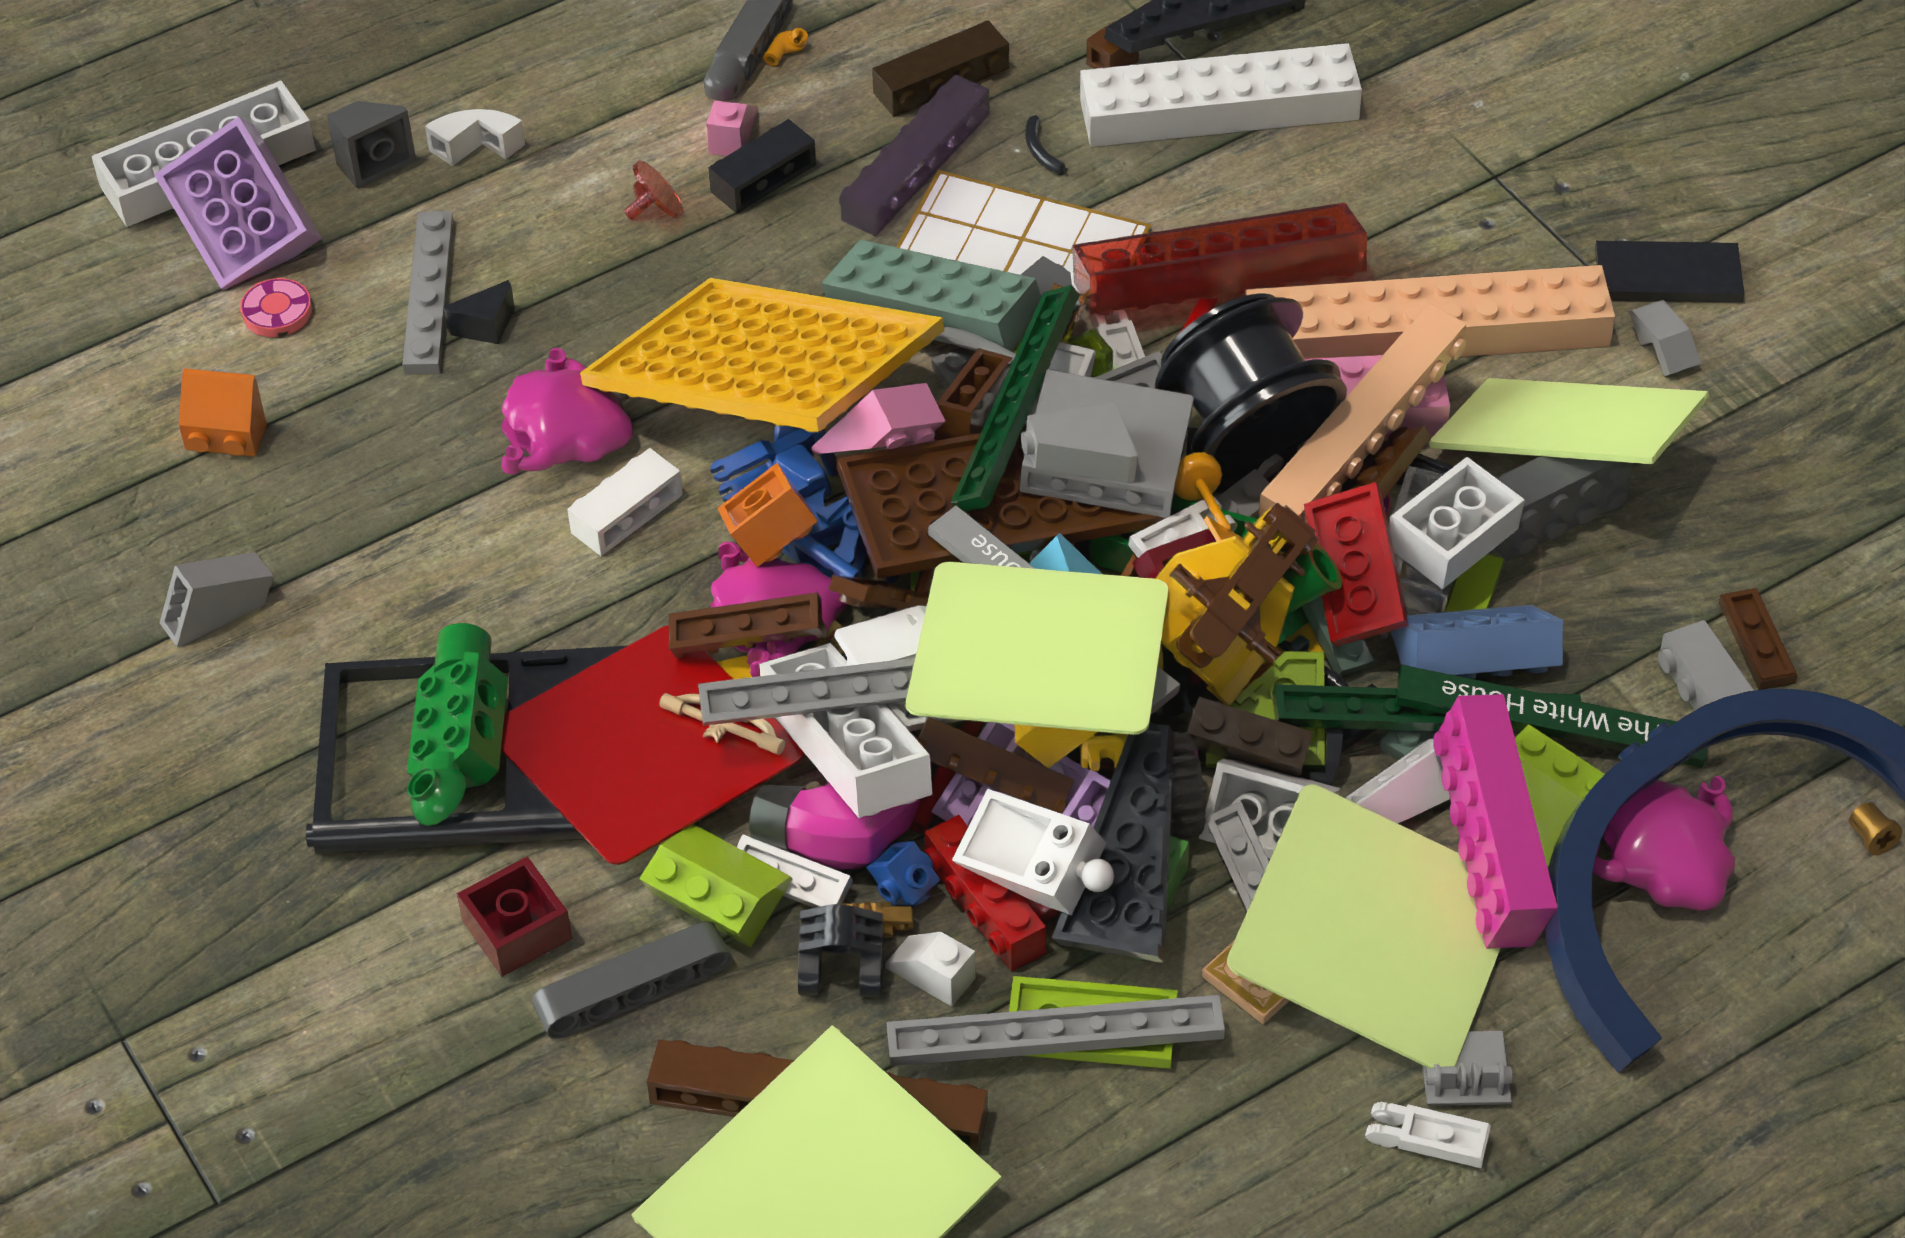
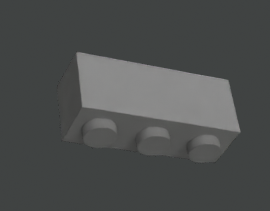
M1705 620L1663 634L1661 649L1658 653L1659 664L1665 673L1671 675L1677 684L1680 696L1684 701H1688L1694 710L1723 697L1754 691Z

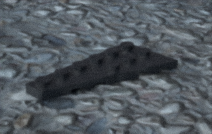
M1151 0L1107 26L1104 39L1129 53L1164 45L1167 38L1179 36L1183 40L1192 38L1194 31L1205 29L1208 33L1250 23L1252 17L1265 13L1268 17L1280 15L1281 9L1291 7L1294 11L1304 9L1306 0Z
M1149 723V727L1145 732L1134 735L1128 734L1093 827L1106 842L1099 859L1105 860L1111 865L1114 871V880L1111 886L1102 892H1094L1085 887L1072 915L1061 912L1052 936L1059 945L1160 963L1165 962L1174 732L1168 725Z

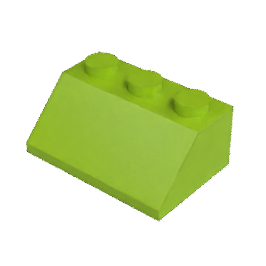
M695 824L690 825L662 843L639 878L652 894L703 922L710 921L714 923L718 930L750 948L793 880L791 876Z

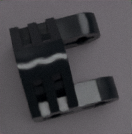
M842 904L801 910L800 943L798 949V995L820 996L823 952L860 953V997L881 998L884 956L883 913Z

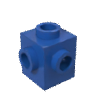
M914 841L893 843L867 866V869L878 883L877 888L880 895L887 902H891L893 906L910 905L914 907L921 904L931 895L929 890L940 881L933 870L932 860L918 848Z

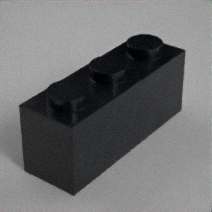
M787 119L709 166L710 191L737 214L816 166L815 140L791 120Z

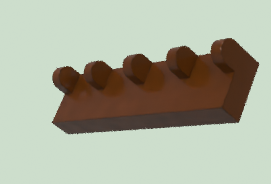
M818 592L669 614V650L677 659L685 658L686 653L707 650L710 654L718 653L720 648L745 645L748 649L755 648L756 643L782 640L784 643L793 642V638L816 635L817 638H825L827 636L826 625L822 620V598Z
M926 717L917 741L930 754V762L1013 798L1063 814L1067 803L1065 801L1074 779L931 717Z

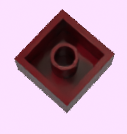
M528 856L456 893L462 922L501 977L573 939L567 909Z

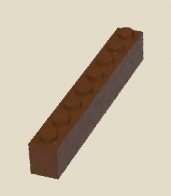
M658 1039L647 1078L649 1101L653 1105L735 1117L795 1060L776 1058L762 1052L754 1054L737 1052L723 1046L711 1048L692 1045L683 1040L666 1041ZM886 1072L961 1141L979 1155L988 1115V1090L979 1089L970 1084L958 1086L939 1083L930 1078L913 1079Z

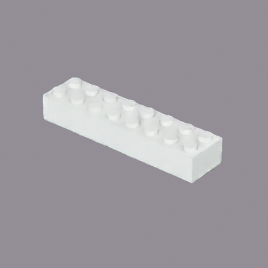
M1349 43L1080 70V102L1090 147L1359 120L1362 88Z

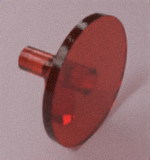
M637 161L633 165V172L637 179V182L633 185L636 200L624 209L626 216L634 220L651 204L655 203L669 216L676 219L684 214V209L673 188L652 166L644 161Z

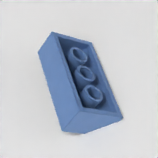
M1534 605L1407 615L1409 626L1391 631L1401 665L1469 679L1476 678V673L1489 672L1493 676H1509L1516 669H1525L1526 672L1544 673L1548 671L1549 666L1563 665V620Z

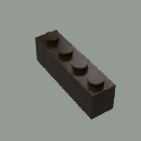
M989 20L872 68L873 93L890 114L895 117L1010 69L1009 43Z

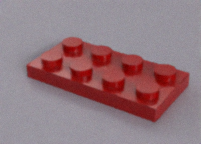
M1374 482L1305 503L1304 509L1307 523L1316 531L1314 535L1319 538L1316 544L1322 547L1332 558L1342 579L1340 589L1322 596L1331 643L1338 647L1409 626L1379 485Z

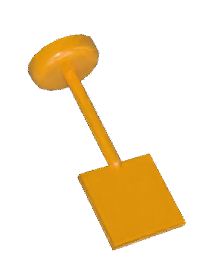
M1204 452L1193 453L1183 457L1180 461L1174 492L1181 499L1187 501L1204 499L1216 519L1215 521L1208 516L1204 518L1216 541L1233 536L1243 540L1242 537L1230 530L1229 522L1212 495L1222 478L1221 467L1218 461L1212 455Z

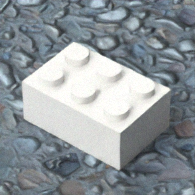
M1466 457L1391 515L1389 532L1393 552L1441 589H1444L1518 530L1525 499L1470 458Z

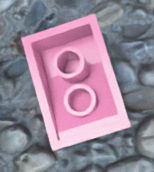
M927 383L872 390L811 447L813 454H823L887 446L888 449H894L904 443L914 442L915 445L926 443L934 438V431L946 421Z

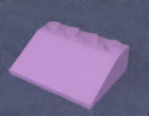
M239 116L154 174L214 278L223 290L296 257L322 239L256 127Z

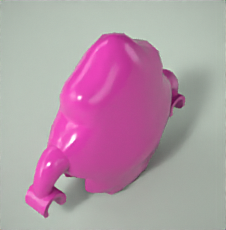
M560 348L551 349L549 359L545 361V370H535L525 375L516 376L512 386L508 389L507 397L502 406V413L505 415V419L502 422L501 429L502 433L508 437L511 445L506 448V456L502 457V470L506 474L513 475L521 472V470L542 471L552 467L554 464H562L569 461L593 462L600 460L607 453L624 447L633 436V424L623 409L621 398L613 391L603 392L597 388L582 385L580 372L586 369V367L574 359L567 358L564 350ZM523 451L528 452L530 456H523Z
M723 542L719 546L718 557L721 559V568L724 572L712 583L711 592L714 601L710 604L711 608L818 592L822 598V620L826 625L827 636L832 632L836 620L847 607L846 603L839 601V593L828 590L832 578L824 575L813 565L804 562L790 563L779 558L771 562H764L756 567L748 555L736 543ZM811 635L793 638V642L790 643L776 640L756 643L755 648L747 649L745 645L732 648L742 653L748 652L747 663L750 665L751 676L758 677L760 676L759 664L795 654L804 643L823 638Z
M1714 776L1710 782L1711 789L1708 788L1705 782H1702L1697 791L1698 799L1693 798L1684 786L1667 783L1662 780H1657L1631 798L1616 811L1603 834V840L1612 851L1610 859H1601L1596 853L1593 873L1607 881L1624 882L1643 889L1657 904L1665 907H1684L1696 911H1707L1716 908L1724 900L1727 881L1735 870V857L1724 843L1726 830L1731 826L1733 820L1732 805L1724 793L1726 788L1724 779L1720 776Z

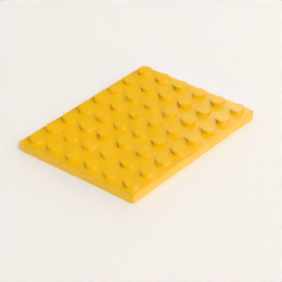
M709 278L580 372L582 385L597 388L603 392L613 391L627 394L629 397L654 399L659 403L669 402L685 405V407L690 409L700 408L714 411L716 414H731L744 417L747 420H761L772 422L777 426H792L805 429L808 432H819L825 429L840 414L846 412L861 397L867 395L881 381L888 378L902 364L908 362L922 348L929 345L945 329L943 317Z

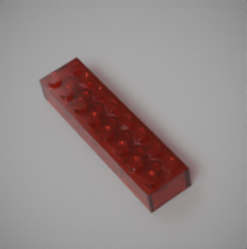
M1343 202L1072 245L1074 284L1091 315H1110L1115 311L1125 309L1143 310L1151 305L1163 303L1179 304L1188 299H1212L1220 294L1232 292L1246 293V290L1278 288L1284 287L1289 283L1301 281L1312 283L1319 281L1321 278L1333 276L1350 277L1355 273L1367 271V232L1347 204Z

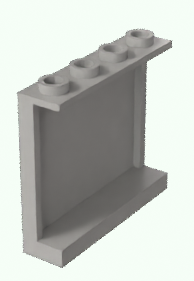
M1046 370L1035 414L1116 401L1138 455L1135 482L1122 483L1037 470L1029 454L1024 455L1022 463L1020 492L1163 518L1170 517L1188 425L1191 422L1194 397L1188 394Z

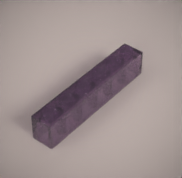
M954 75L945 85L940 86L936 95L927 105H923L910 123L900 129L893 141L881 149L876 159L862 169L858 178L850 186H846L842 190L839 197L841 221L876 237L989 116V89L958 75Z

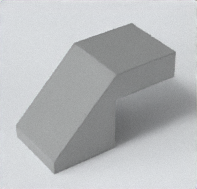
M1664 300L1629 311L1640 345L1653 342L1664 376L1701 364L1690 329Z

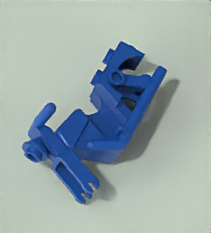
M776 425L774 428V442L770 443L769 441L760 440L724 459L713 462L710 467L711 474L719 472L713 477L718 482H724L719 487L720 495L727 493L722 497L724 502L778 463L818 520L806 536L801 539H794L783 547L782 553L796 563L804 562L817 567L824 575L830 578L833 575L863 578L862 572L868 553L848 498L845 497L827 507L824 506V498L832 493L827 474L832 477L839 474L834 452L819 454L825 470L813 457L815 454H813L811 447L826 434L825 429L819 432H808L802 428ZM768 459L767 463L733 480H729L732 476ZM833 546L836 549L832 552L828 547ZM900 575L886 577L887 582L892 585Z

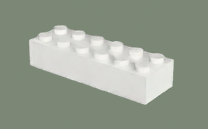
M278 81L93 155L92 160L99 186L125 226H131L173 209L154 174L238 116L256 127L278 166L316 151L310 120L283 82Z
M831 643L759 664L760 676L848 665L845 658ZM885 704L775 717L858 818L872 816L882 810L898 805L911 804L918 799L932 795L930 754Z

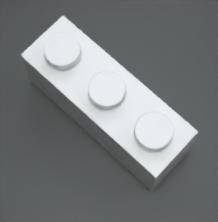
M651 448L647 449L638 457L632 458L625 467L614 475L604 479L590 493L577 499L567 509L571 534L598 555L603 556L683 495L680 470Z

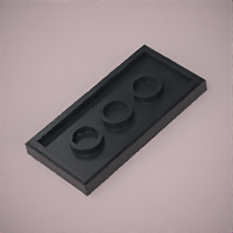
M1596 241V265H1602L1611 300L1743 302L1744 286L1738 243Z

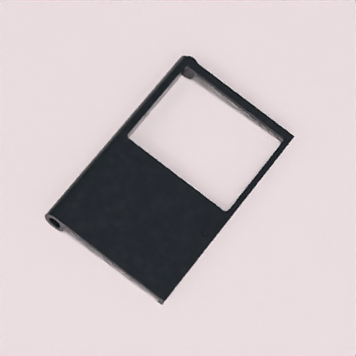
M627 646L491 653L490 663L502 673H509V712ZM435 657L325 663L313 823L306 824L307 846L314 847L316 855L585 839L508 757H506L505 807L503 810L453 813L440 823L430 826L420 824L414 816L334 821L331 805L341 683L420 678L435 664ZM699 821L694 823L696 826L699 827Z

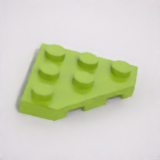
M1285 651L1264 674L1256 678L1242 691L1230 706L1275 720L1272 697L1275 684L1324 686V652ZM1299 727L1313 732L1303 769H1324L1325 728ZM1206 752V768H1216L1217 763L1224 758Z

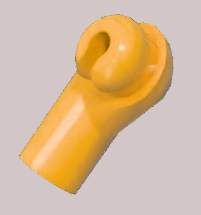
M802 28L779 33L764 54V61L770 66H777L783 55L801 51L808 42V33Z

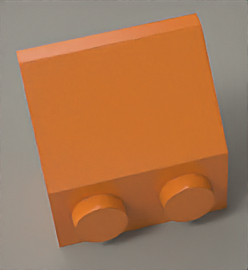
M184 368L181 383L179 428L185 450L256 457L267 426L256 376Z
M778 463L717 508L730 535L756 567L764 562L767 563L776 559L781 554L783 547L794 539L797 540L806 536L812 530L813 525L818 522L810 506Z

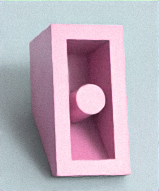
M714 100L706 123L709 154L728 156L746 144L758 112L757 106Z

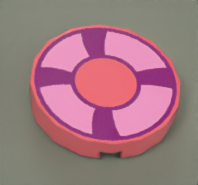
M286 278L268 279L255 284L246 291L241 300V316L246 327L257 335L269 338L279 337L278 333L286 331L289 335L306 325L311 317V296L306 287L295 280Z

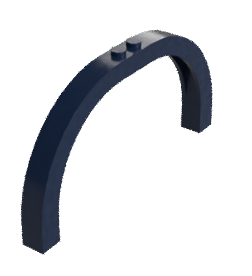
M1764 689L1723 697L1698 708L1671 726L1665 721L1648 734L1647 737L1650 741L1642 746L1636 741L1618 755L1621 761L1606 772L1580 801L1566 821L1554 846L1548 872L1558 908L1545 927L1553 969L1563 994L1580 1024L1618 1073L1647 1053L1662 1037L1633 1002L1615 976L1599 941L1594 922L1591 900L1594 860L1600 840L1616 811L1638 793L1702 750L1723 741L1754 735L1796 737L1820 743L1840 751L1877 774L1905 802L1904 728L1869 708L1839 697L1799 689Z

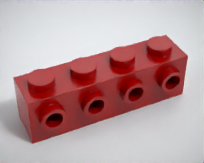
M958 814L925 831V850L923 852L932 860L933 870L944 883L949 895L954 900H957L966 912L971 924L983 934L993 953L1000 957L1008 969L1013 972L1046 954V926L1022 895L952 861L968 829V825Z

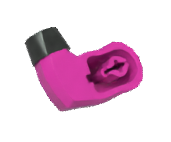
M827 782V786L807 790L804 786L762 785L755 795L749 818L750 836L753 839L787 852L800 854L825 866L839 870L861 869L872 863L891 842L909 829L921 799L911 804H902L882 810L872 816L858 818L829 782Z

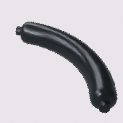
M1037 115L1029 117L1025 128V139L1033 157L1042 166L1058 175L1063 172L1067 173L1068 168L1065 167V163L1050 155L1042 146L1039 140V127L1041 124Z

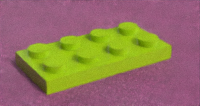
M1013 976L1009 1012L1177 998L1178 990ZM1173 1043L1023 1056L1171 1069Z

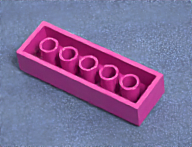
M1504 694L1458 696L1450 711L1446 713L1445 720L1439 731L1434 735L1433 747L1435 754L1440 756L1443 767L1442 785L1444 790L1449 792L1451 800V822L1458 829L1460 838L1458 845L1459 856L1462 861H1465L1468 871V893L1470 897H1474L1476 904V927L1478 932L1483 934L1486 949L1531 947L1558 907Z

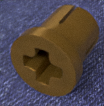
M1873 802L1863 803L1855 808L1848 821L1851 827L1864 840L1865 848L1872 855H1880L1889 851L1898 843L1903 832L1902 827L1895 820L1888 819Z

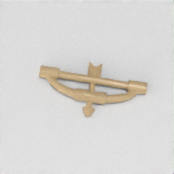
M664 693L659 703L661 708L678 715L686 714L702 721L701 710L687 705L689 703L700 704L699 694H685L675 697ZM765 719L743 721L756 725L763 731L761 734L734 723L710 725L703 734V737H714L716 743H718L725 732L728 731L757 743L758 747L780 755L785 747V741L777 738L774 728Z

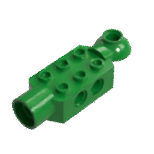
M469 623L451 624L439 632L435 664L418 679L407 774L411 776V779L408 782L407 793L410 796L411 810L414 817L420 824L426 826L438 824L448 818L459 805L466 788L487 783L499 771L508 677L490 663L492 639L489 633L483 628Z

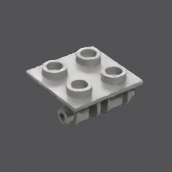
M1468 1031L1455 1066L1440 1067L1439 1064H1434V1068H1428L1422 1065L1427 1106L1511 1104L1512 1102L1509 1083H1512L1511 1066H1507L1503 1031Z

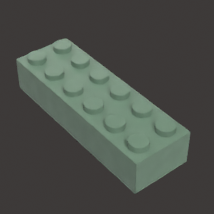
M861 239L821 283L826 298L943 317L944 327L958 328L974 333L1011 352L1023 339L1041 298L1036 278ZM935 338V339H934V340H937V341L949 343V342H946V341L941 340V339H939V338Z

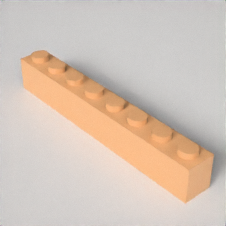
M1429 303L1348 394L1345 400L1340 403L1260 495L1259 516L1261 517L1269 508L1279 503L1283 507L1287 505L1307 523L1304 509L1305 503L1340 493L1343 483L1348 478H1355L1359 473L1363 460L1369 454L1374 455L1380 449L1384 436L1390 429L1395 431L1401 425L1405 412L1410 406L1416 407L1421 402L1430 383H1437L1441 379L1451 359L1457 360L1462 355L1467 345V341L1464 340L1466 323Z

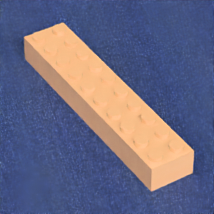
M1602 265L1246 290V295L1267 293L1275 297L1290 298L1300 303L1304 316L1302 324L1293 340L1305 359L1384 355L1429 303L1466 323L1464 340L1467 341V345L1460 357L1610 347L1615 314Z

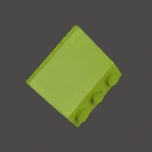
M1528 724L1515 737L1548 868L1554 846L1566 821L1580 801L1605 774Z

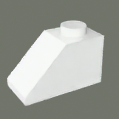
M943 932L908 936L885 963L886 969L951 1007L976 979L975 951Z

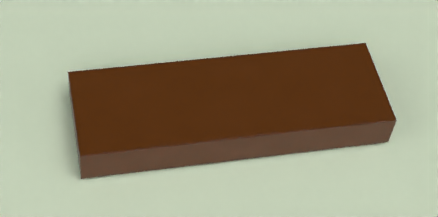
M1757 588L1721 594L1719 605L1758 690L1796 683L1797 673Z

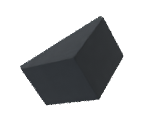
M508 280L444 306L447 329L451 336L499 344L515 310L512 286Z

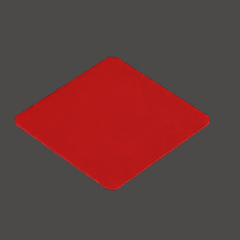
M669 625L657 629L505 713L501 751L608 863L614 865L627 863L799 763L804 755L802 749L774 718H766L765 720L774 728L777 738L785 741L784 750L780 755L757 746V743L728 731L716 743L714 737H703L704 732L709 728V726H703V721L686 714L678 715L661 708L659 703L664 693L675 697L685 694H699L698 684L733 680L705 651L686 653L685 658L677 659L669 650ZM687 704L701 710L700 704ZM733 722L759 734L763 732L751 722Z

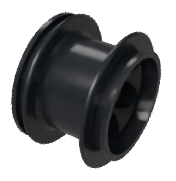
M1257 293L1236 298L1212 309L1188 325L1173 339L1163 353L1161 368L1155 381V389L1188 394L1194 397L1193 407L1203 423L1194 435L1191 451L1192 453L1204 452L1212 455L1220 464L1222 475L1244 472L1261 465L1274 454L1282 456L1309 439L1346 398L1347 387L1341 379V371L1338 365L1323 359L1305 360L1294 342L1293 337L1298 332L1304 316L1303 308L1296 300L1275 297L1267 293Z

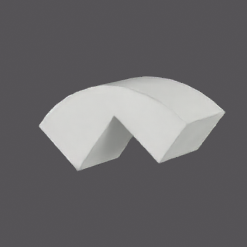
M485 109L464 110L442 116L425 126L429 151L451 166L457 164L481 145H484L504 159H508L525 146L522 120L500 111Z

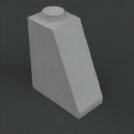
M1116 401L1027 416L1026 432L1021 433V444L1024 454H1030L1035 469L1122 483L1135 482L1138 455Z
M255 552L175 565L160 625L176 647L185 646L265 605L269 588L272 585L273 575Z

